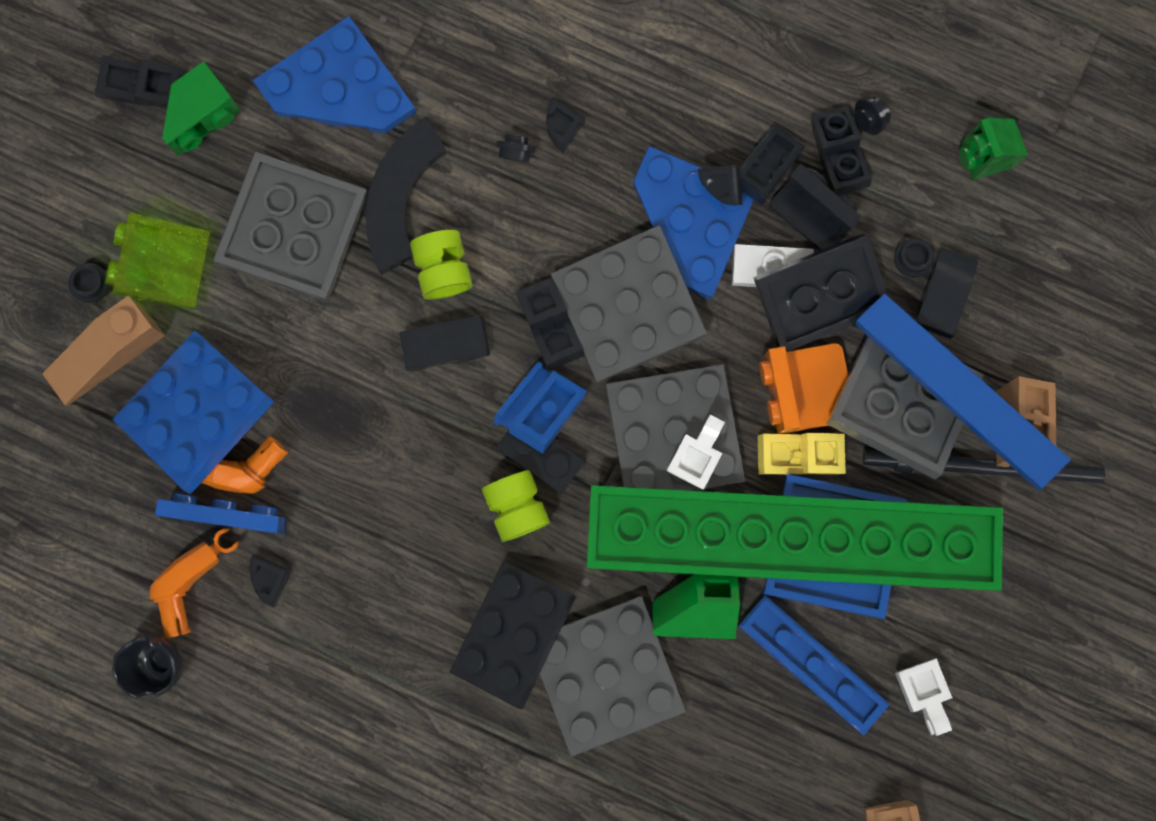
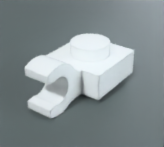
M710 415L697 440L686 434L667 472L704 490L723 454L713 449L712 446L725 422Z
M931 659L896 672V677L910 712L923 709L925 723L930 734L938 736L951 731L950 722L941 702L951 699L952 696L937 659Z

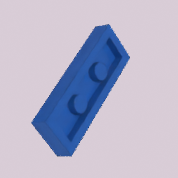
M172 493L171 501L157 500L156 516L285 535L287 519L276 516L277 508L252 505L251 512L237 511L236 502L212 499L211 507L196 505L197 497Z

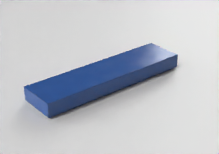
M763 595L737 625L861 735L864 736L890 705L767 596Z

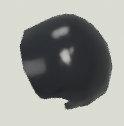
M157 634L142 635L124 644L114 655L112 673L117 685L128 696L135 699L147 695L158 697L170 691L180 680L182 671V659L176 645Z

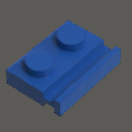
M537 362L495 414L493 423L497 426L502 424L509 429L508 433L543 454L583 402L587 391L555 371H552V373L542 368V363Z

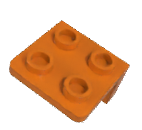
M829 344L786 352L785 347L769 349L762 357L763 361L759 363L762 383L764 386L768 385L771 401H767L768 416L771 425H776L777 434L829 426L826 423L848 377L843 348L839 344Z

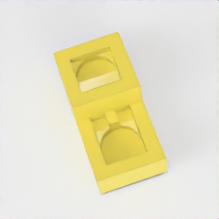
M845 434L758 435V475L846 474Z

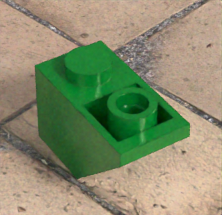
M204 61L171 84L162 138L177 156L183 152H190L196 149L202 143L203 137L214 129H222L233 121L235 114L240 111L232 97Z
M1008 118L982 119L963 140L959 149L961 165L964 170H969L972 181L1015 168L1028 156L1015 119Z
M693 575L653 600V636L735 639L740 608L738 577Z

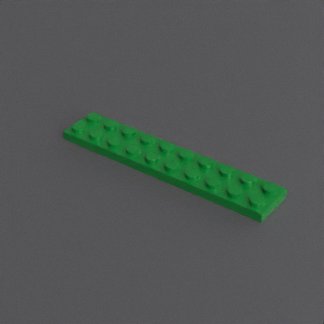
M591 485L587 569L1002 591L1003 508Z

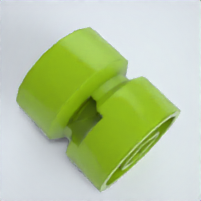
M435 231L419 236L410 242L415 266L422 268L418 275V280L424 299L447 298L461 294L473 287L468 265L460 261L465 253L459 231Z
M530 470L510 475L481 489L490 511L498 512L494 523L502 543L551 524L543 503L535 501L533 498L538 490Z

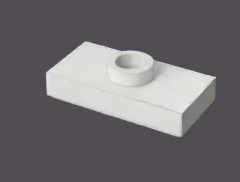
M735 244L733 248L732 286L756 287L753 277L813 254L814 249Z

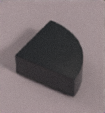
M553 97L547 109V131L553 144L564 153L584 125L585 117Z
M740 165L698 169L701 184L713 197L723 204L743 205Z
M253 554L249 565L253 587L258 597L264 603L275 608L292 570Z

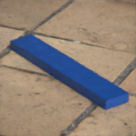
M886 294L856 320V326L1039 492L1070 462L1071 459Z

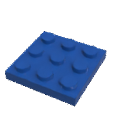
M194 330L112 420L182 490L191 494L269 409L274 401Z
M790 474L785 475L781 496L904 503L907 501L904 498ZM765 578L762 594L885 619L891 585Z

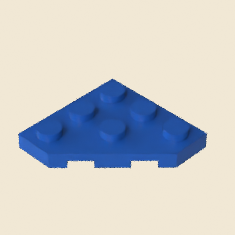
M350 16L253 80L258 90L279 117L291 119L299 117L311 119L321 124L345 128L353 126L368 129L369 132L386 134L417 113L414 105Z
M649 146L634 179L633 186L639 200H641L651 229L660 225L688 291L712 300L753 203V199L742 192L743 205L723 204L713 197L701 184L698 175V169L701 167Z

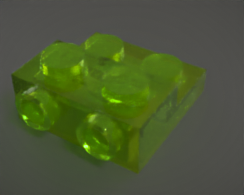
M129 212L126 223L117 222L113 245L120 246L118 262L109 261L105 284L113 285L111 295L124 298L129 295L138 301L148 303L154 301L193 310L196 306L210 231Z

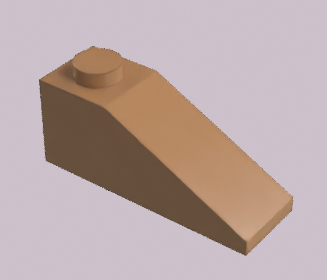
M128 295L97 317L43 372V376L63 404L69 406L165 335L145 307Z

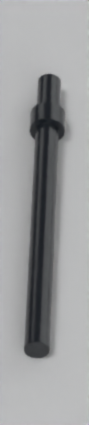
M864 449L863 465L893 467L895 472H913L914 468L878 450ZM949 456L943 470L947 472L1022 477L1011 466L1007 468L996 466V459ZM1066 465L1052 480L1104 483L1106 473L1103 467Z

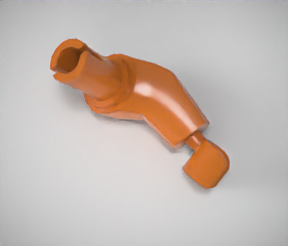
M269 435L246 462L243 460L241 462L221 460L201 483L229 492L257 493L266 487L264 484L266 480L264 478L289 452Z
M230 528L218 531L215 534L214 543L210 546L205 542H201L175 559L150 586L149 600L153 599V603L158 602L164 638L176 637L179 634L184 635L191 632L188 627L182 597L186 596V592L190 590L191 586L219 563L217 558L219 553H229L237 549L240 540L230 548H224L220 544V537L231 530Z

